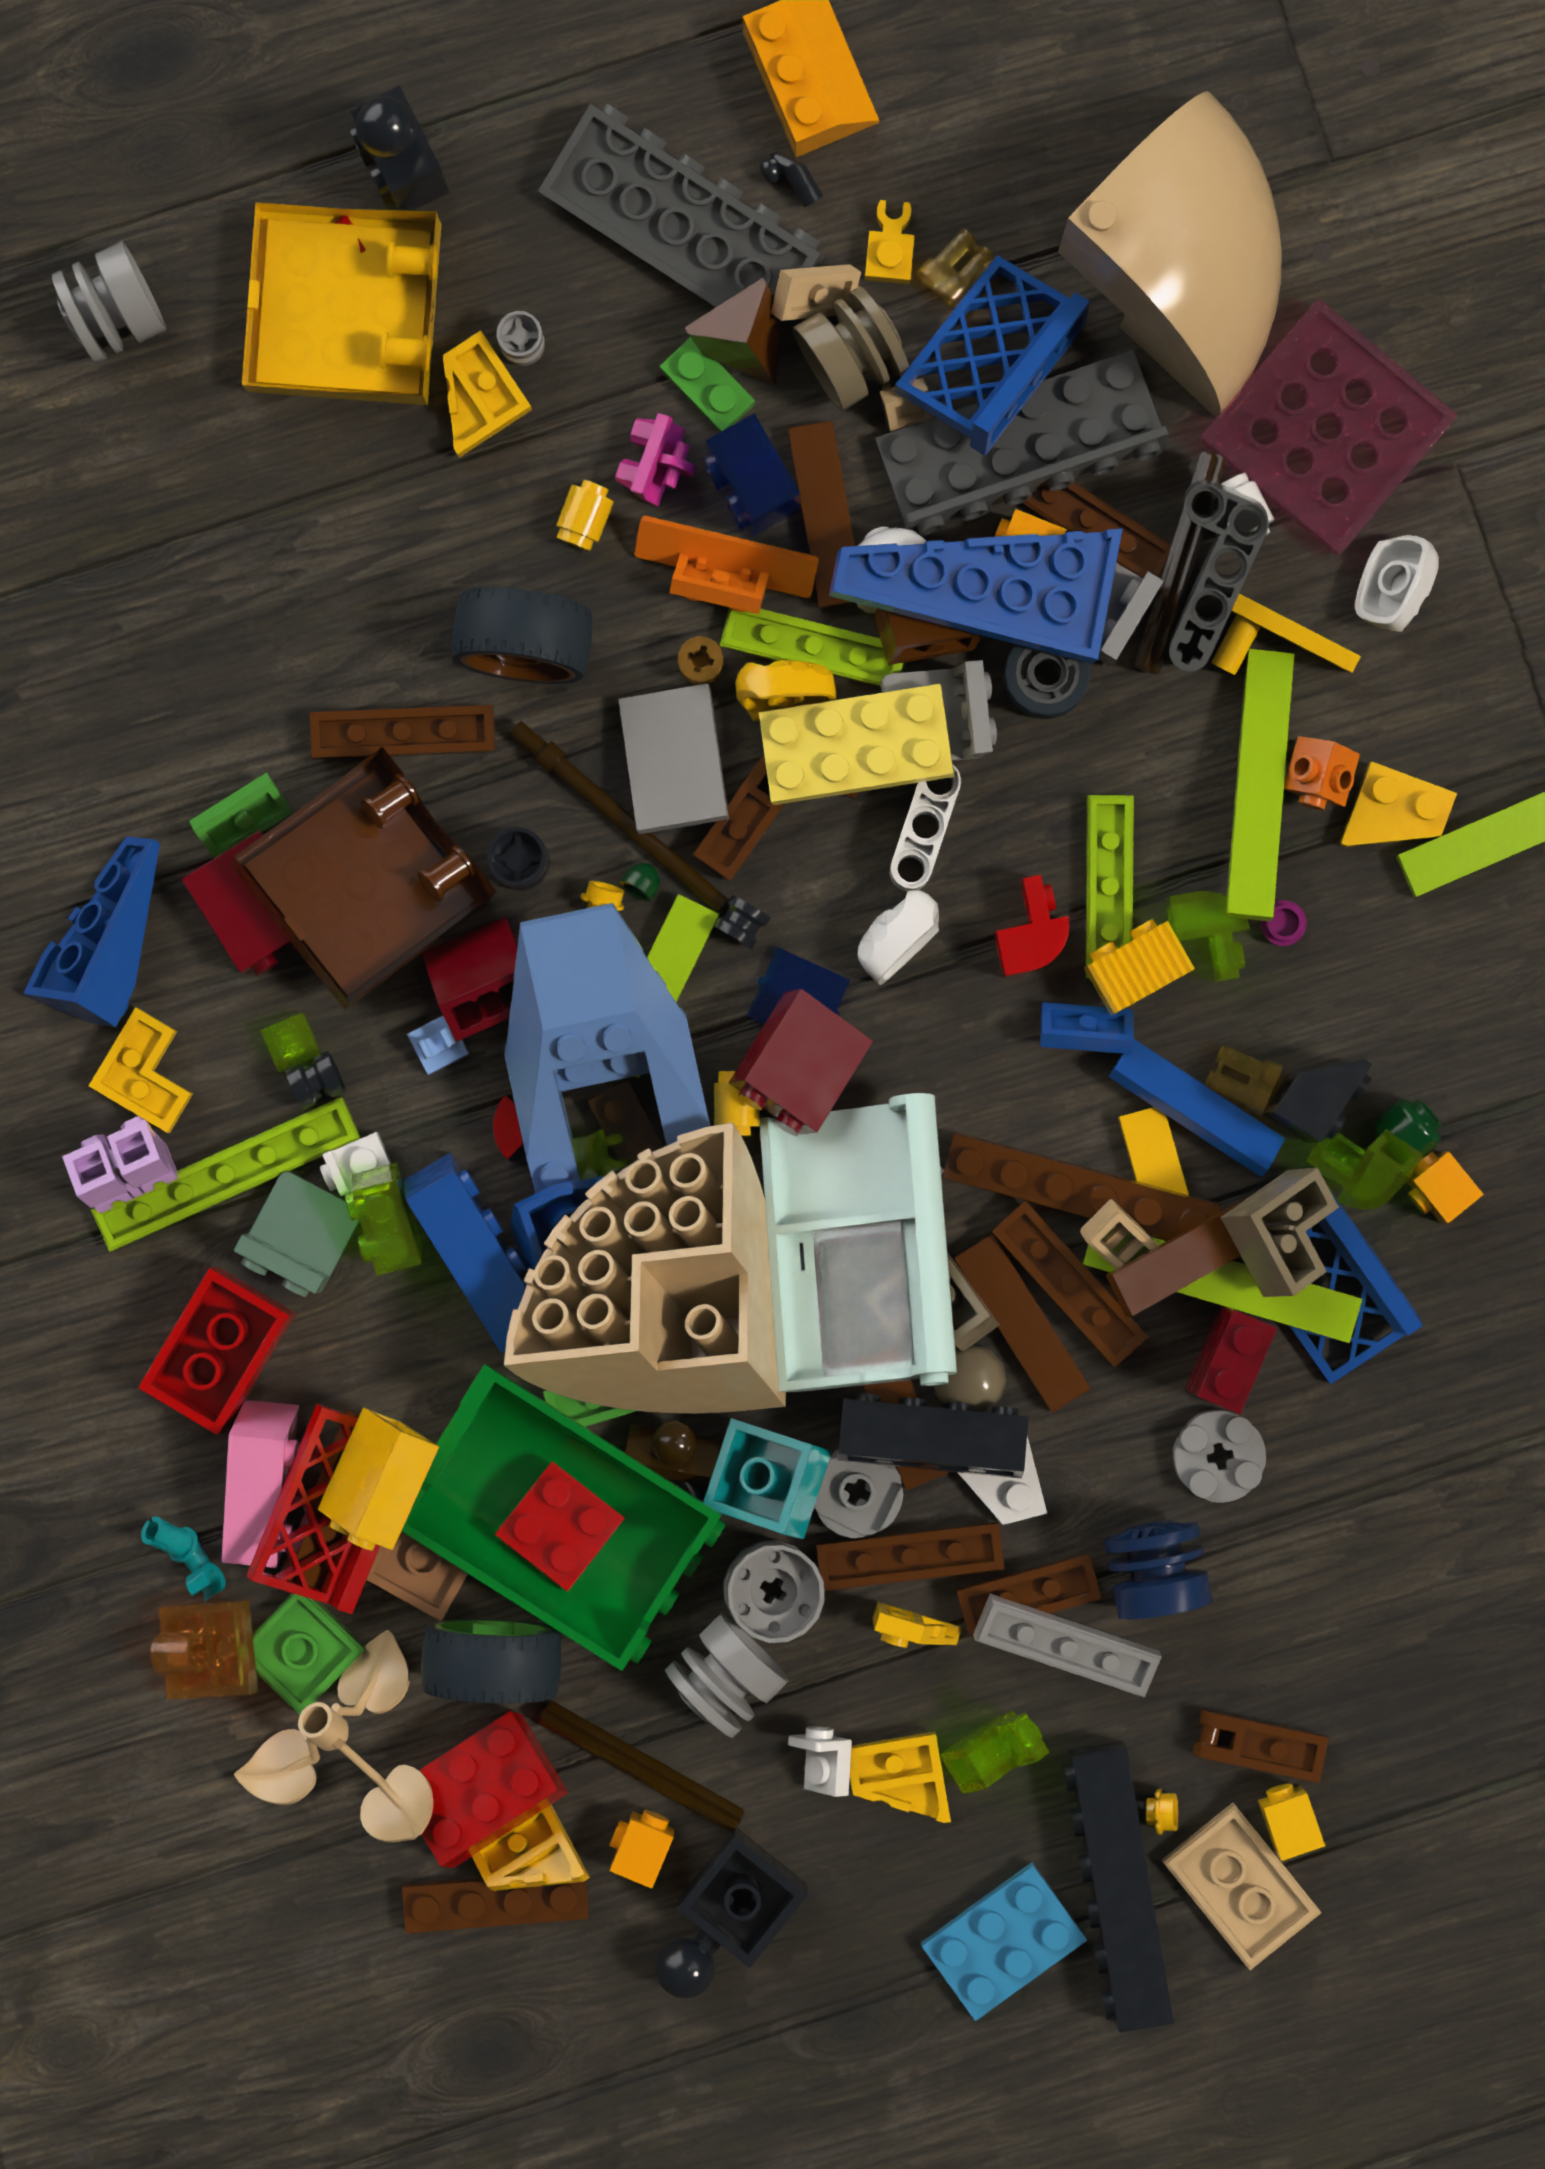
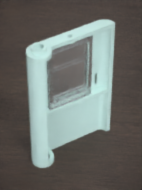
M926 1093L904 1094L891 1097L889 1104L830 1111L817 1133L798 1134V1136L791 1135L779 1128L774 1123L776 1118H760L779 1392L812 1391L920 1379V1385L922 1386L948 1384V1375L957 1373L935 1096Z

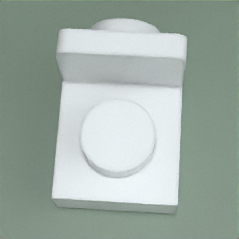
M378 1132L336 1150L324 1153L323 1157L326 1164L320 1166L321 1173L329 1190L337 1189L340 1196L349 1195L396 1174Z
M822 1726L806 1727V1734L789 1735V1746L806 1749L804 1789L834 1797L848 1796L852 1740L833 1736V1728Z

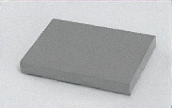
M709 684L619 699L637 832L644 834L729 819Z

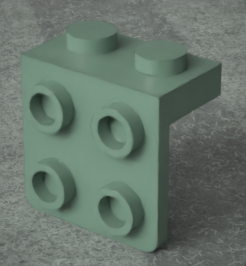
M284 1172L278 1177L249 1234H243L240 1237L234 1252L244 1256L241 1264L248 1269L264 1276L270 1270L284 1277L281 1285L303 1297H306L309 1291L318 1294L323 1292L361 1220L362 1213L358 1207L291 1172Z

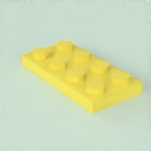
M941 684L759 712L770 799L773 805L954 777Z

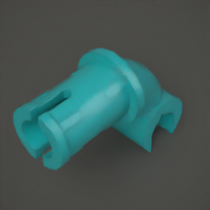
M158 1516L152 1517V1521L148 1520L145 1523L141 1532L142 1542L166 1552L173 1561L183 1562L190 1570L191 1574L186 1577V1586L191 1596L203 1590L205 1602L224 1589L226 1586L225 1577L218 1566L210 1563L205 1550L198 1541L195 1530L190 1527H177Z

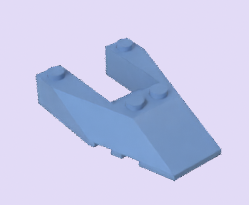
M610 903L520 922L512 1002H510L508 1035L504 1055L535 1194L554 1184L581 1180L578 1156L562 1091L650 1073L667 1146L677 1142L678 1135L710 1127L686 1014L682 1008H679L671 996L666 983L658 971H655L643 953V948L615 905Z

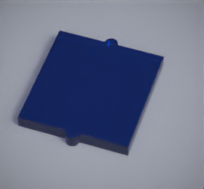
M777 947L765 976L758 978L760 987L747 1016L765 1024L783 994L797 989H803L839 1016L837 1008L850 979Z

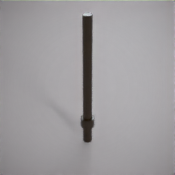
M520 721L513 728L510 735L536 757L534 761L548 774L553 771L716 913L729 900L653 833L639 834L636 829L635 818L564 758L566 752L553 741L548 744L523 721Z

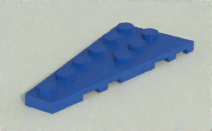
M1123 528L1107 529L1105 532L1093 533L1075 531L1066 532L1063 535L1038 536L1037 534L970 538L966 541L957 542L939 540L912 545H897V543L842 547L837 552L829 596L1093 664L1099 657Z

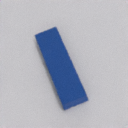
M1135 1039L1132 1054L1122 1053L1108 1076L1261 1178L1269 1170L1286 1139Z

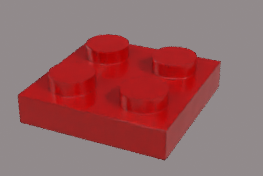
M552 1461L494 1536L564 1591L568 1592L624 1520V1517Z

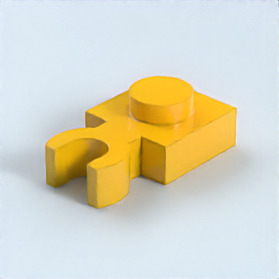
M880 200L877 206L876 218L883 231H869L865 280L910 284L915 235L901 233L910 222L911 205L909 202H904L902 216L898 219H890L885 213L886 200Z

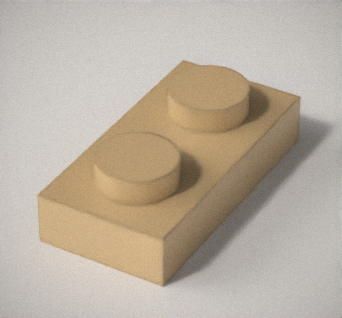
M850 264L780 270L771 314L781 321L807 319L817 312L822 313L825 317L836 316L833 305L839 298L844 300L853 309L849 293L858 287L861 271Z

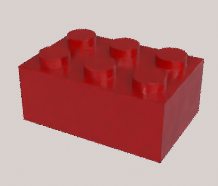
M218 1266L209 1268L138 1388L216 1435L227 1431L296 1312Z
M509 1711L419 1770L427 1778L433 1792L432 1816L422 1836L440 1867L455 1868L569 1793L523 1714Z

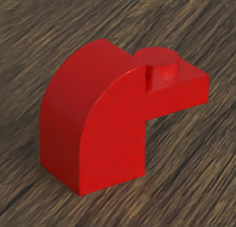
M1041 875L1026 877L1020 881L1029 924L998 930L994 933L1003 978L1034 972L1045 967L1060 954L1066 944L1069 934V916L1050 919L1049 912L1056 910L1054 893L1051 884L1043 885Z

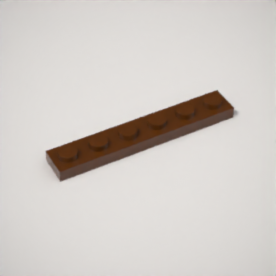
M956 1131L942 1176L946 1179L1092 1218L1112 1199L1148 1234L1168 1240L1219 1213L1221 1209V1204Z

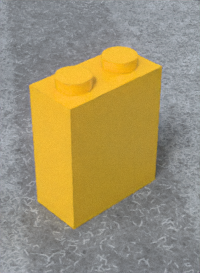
M363 1407L318 1510L331 1519L329 1527L347 1535L349 1542L373 1551L376 1544L393 1550L439 1446L404 1423Z

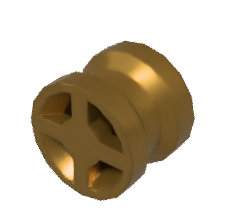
M702 636L690 638L682 645L678 652L679 669L687 682L694 686L707 683L710 685L719 679L723 671L724 660L721 648L714 640Z

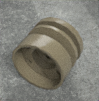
M860 286L849 293L855 313L844 300L839 298L834 302L833 307L839 322L836 326L822 313L817 312L793 327L795 340L807 364L830 400L841 411L846 410L868 396L864 373L868 372L875 381L884 386L890 381L885 364L897 376L904 374L909 368L907 357L902 348L901 338L884 309L875 303L867 291Z

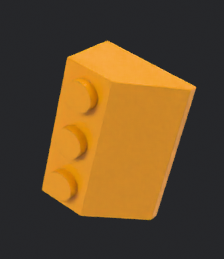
M780 0L743 16V34L795 157L804 155L879 123L877 113L829 0Z

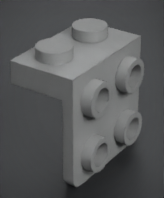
M983 660L963 662L953 669L893 673L883 677L881 681L882 693L941 684L952 761L978 759L993 752L992 745H995L997 740V729L994 719L989 718L987 700L991 698L992 684L989 673L984 672Z

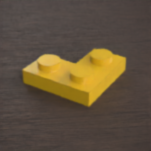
M135 1007L90 1082L89 1087L166 1133H170L193 1093L154 1070L178 1031L140 1008Z

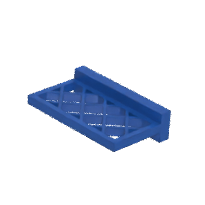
M997 255L895 384V392L971 438L970 447L986 456L1084 329L1090 301L1074 292L1071 298H1068ZM1000 274L1015 283L1017 293L993 296L990 284ZM1044 300L1056 308L1051 316L1031 319L1027 303ZM1020 304L1023 320L999 324L996 307ZM988 308L992 325L967 328L965 316L969 311ZM959 325L960 330H955V328ZM1040 329V330L1037 332V334L1035 335V334H1034V330ZM1026 331L1029 344L1025 349L1005 351L1002 335ZM995 336L998 353L974 356L970 339ZM963 341L966 353L965 358L942 361L939 349L944 343ZM933 356H934V361H935V362L929 363L930 360H931V359L933 358ZM1014 362L1013 365L1009 368L1008 363ZM1001 364L1003 377L999 382L980 384L976 367ZM962 369L970 370L972 386L948 389L945 372ZM937 373L941 390L924 393L911 384L918 376ZM983 395H988V397L984 401ZM976 397L978 410L968 420L953 410L951 400Z
M1330 1190L1339 1208L1318 1222L1324 1232L1312 1230L1311 1227L1306 1233L1309 1239L1312 1236L1331 1240L1336 1248L1333 1266L1324 1265L1326 1271L1332 1273L1329 1289L1334 1290L1337 1274L1356 1277L1363 1286L1360 1297L1363 1300L1356 1320L1354 1335H1352L1350 1340L1352 1345L1349 1359L1332 1370L1322 1355L1325 1337L1327 1336L1293 1326L1290 1327L1331 1385L1406 1334L1409 1336L1421 1328L1423 1323L1420 1316ZM1340 1256H1342L1351 1270L1338 1268ZM1367 1293L1377 1307L1365 1305ZM1363 1312L1383 1315L1393 1330L1378 1340L1359 1337ZM1308 1334L1320 1336L1318 1348ZM1358 1343L1369 1345L1368 1347H1366L1365 1349L1356 1354Z

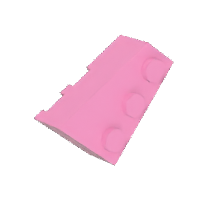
M245 1400L228 1438L222 1563L251 1565L298 1451L296 1432L299 1405ZM287 1513L283 1524L287 1534L293 1532V1525L287 1524ZM285 1548L271 1555L266 1567L277 1568L282 1553L286 1552Z

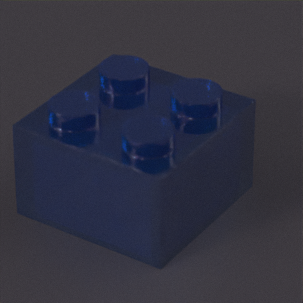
M755 413L706 440L707 455L703 457L706 464L704 469L715 489L718 491L724 487L729 496L726 497L729 505L726 507L739 530L747 527L751 536L754 537L800 511V492Z

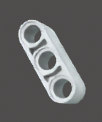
M954 765V777L950 778L952 789L947 794H934L928 788L927 781L917 784L889 872L891 881L902 891L920 890L926 885L931 876L961 785L960 773ZM920 815H929L937 822L938 831L931 838H921L913 831V820ZM914 858L918 860L924 870L922 878L915 882H907L902 879L898 873V864L903 859Z

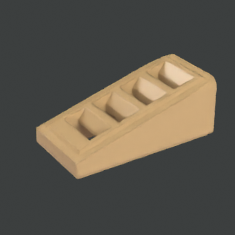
M1112 1199L1080 1230L1085 1241L1115 1269L1125 1265L1144 1245L1148 1249L1143 1254L1159 1246ZM1118 1222H1120V1223L1102 1240V1238H1103ZM1131 1232L1134 1236L1115 1253L1112 1249Z

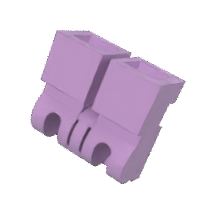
M140 1116L124 1122L120 1126V1131L107 1137L101 1134L83 1140L81 1142L82 1148L62 1156L76 1196L90 1208L94 1207L100 1214L112 1209V1202L120 1200L126 1203L154 1190V1183L162 1181L168 1184L179 1179L167 1144L152 1130L149 1123Z

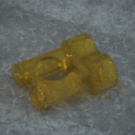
M961 229L935 259L929 258L916 272L922 283L935 291L953 309L957 307L968 293V289L977 281L995 258L986 247L980 248L975 244V238L966 229ZM966 251H969L974 257L958 273L952 266Z
M1222 1045L1216 1058V1062L1220 1060V1063L1215 1073H1213L1214 1070H1211L1205 1086L1209 1085L1208 1088L1246 1104L1244 1109L1262 1116L1284 1066L1268 1059L1264 1063L1228 1046L1224 1048L1225 1045ZM1223 1065L1250 1076L1248 1084L1246 1085L1221 1074Z

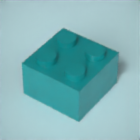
M731 1418L704 1503L722 1514L784 1535L804 1539L832 1451Z

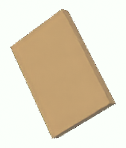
M1233 1802L1162 1859L1163 1863L1249 1970H1252L1321 1914L1318 1907Z

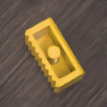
M1151 919L1129 932L1133 938L1131 942L1117 949L1114 941L1089 954L1093 963L1084 967L1085 972L1110 1015L1118 1013L1195 969L1168 921L1157 926L1154 919Z

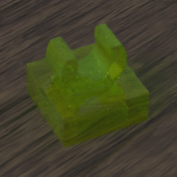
M303 1012L260 1030L279 1073L284 1072L290 1066L297 1063H305L314 1059L316 1055L321 1054L307 1017Z
M602 1129L586 1132L571 1139L580 1180L606 1176L611 1171H617L628 1164L627 1159H611L607 1151L609 1145H615L623 1141L621 1135L611 1134L604 1137Z

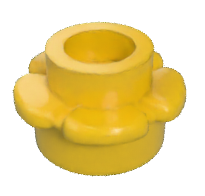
M589 881L586 893H581L580 896L583 901L588 903L587 908L613 903L618 911H622L625 907L621 902L624 890L605 882Z
M1157 1789L1155 1798H1147L1146 1801L1147 1825L1155 1826L1158 1835H1162L1164 1831H1176L1178 1827L1176 1793H1162V1789Z

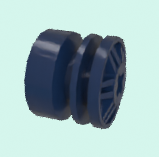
M1172 1520L1149 1522L1131 1526L1119 1534L1104 1539L1106 1552H1127L1125 1556L1108 1561L1109 1571L1131 1572L1132 1579L1113 1586L1118 1619L1131 1620L1166 1616L1201 1608L1213 1602L1207 1571L1185 1568L1184 1562L1191 1561L1204 1554L1202 1545H1181V1542L1200 1536L1197 1522L1180 1523L1172 1522Z

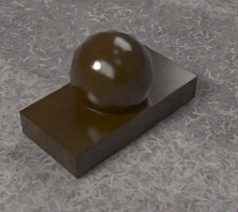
M667 1421L658 1426L657 1429L631 1424L625 1453L666 1479L709 1486L718 1459L721 1441L695 1436L687 1424L679 1421Z

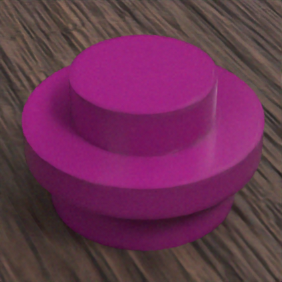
M1286 900L1275 902L1274 917L1271 922L1260 920L1263 936L1270 943L1277 946H1289L1299 941L1304 935L1307 925L1303 910L1297 904Z

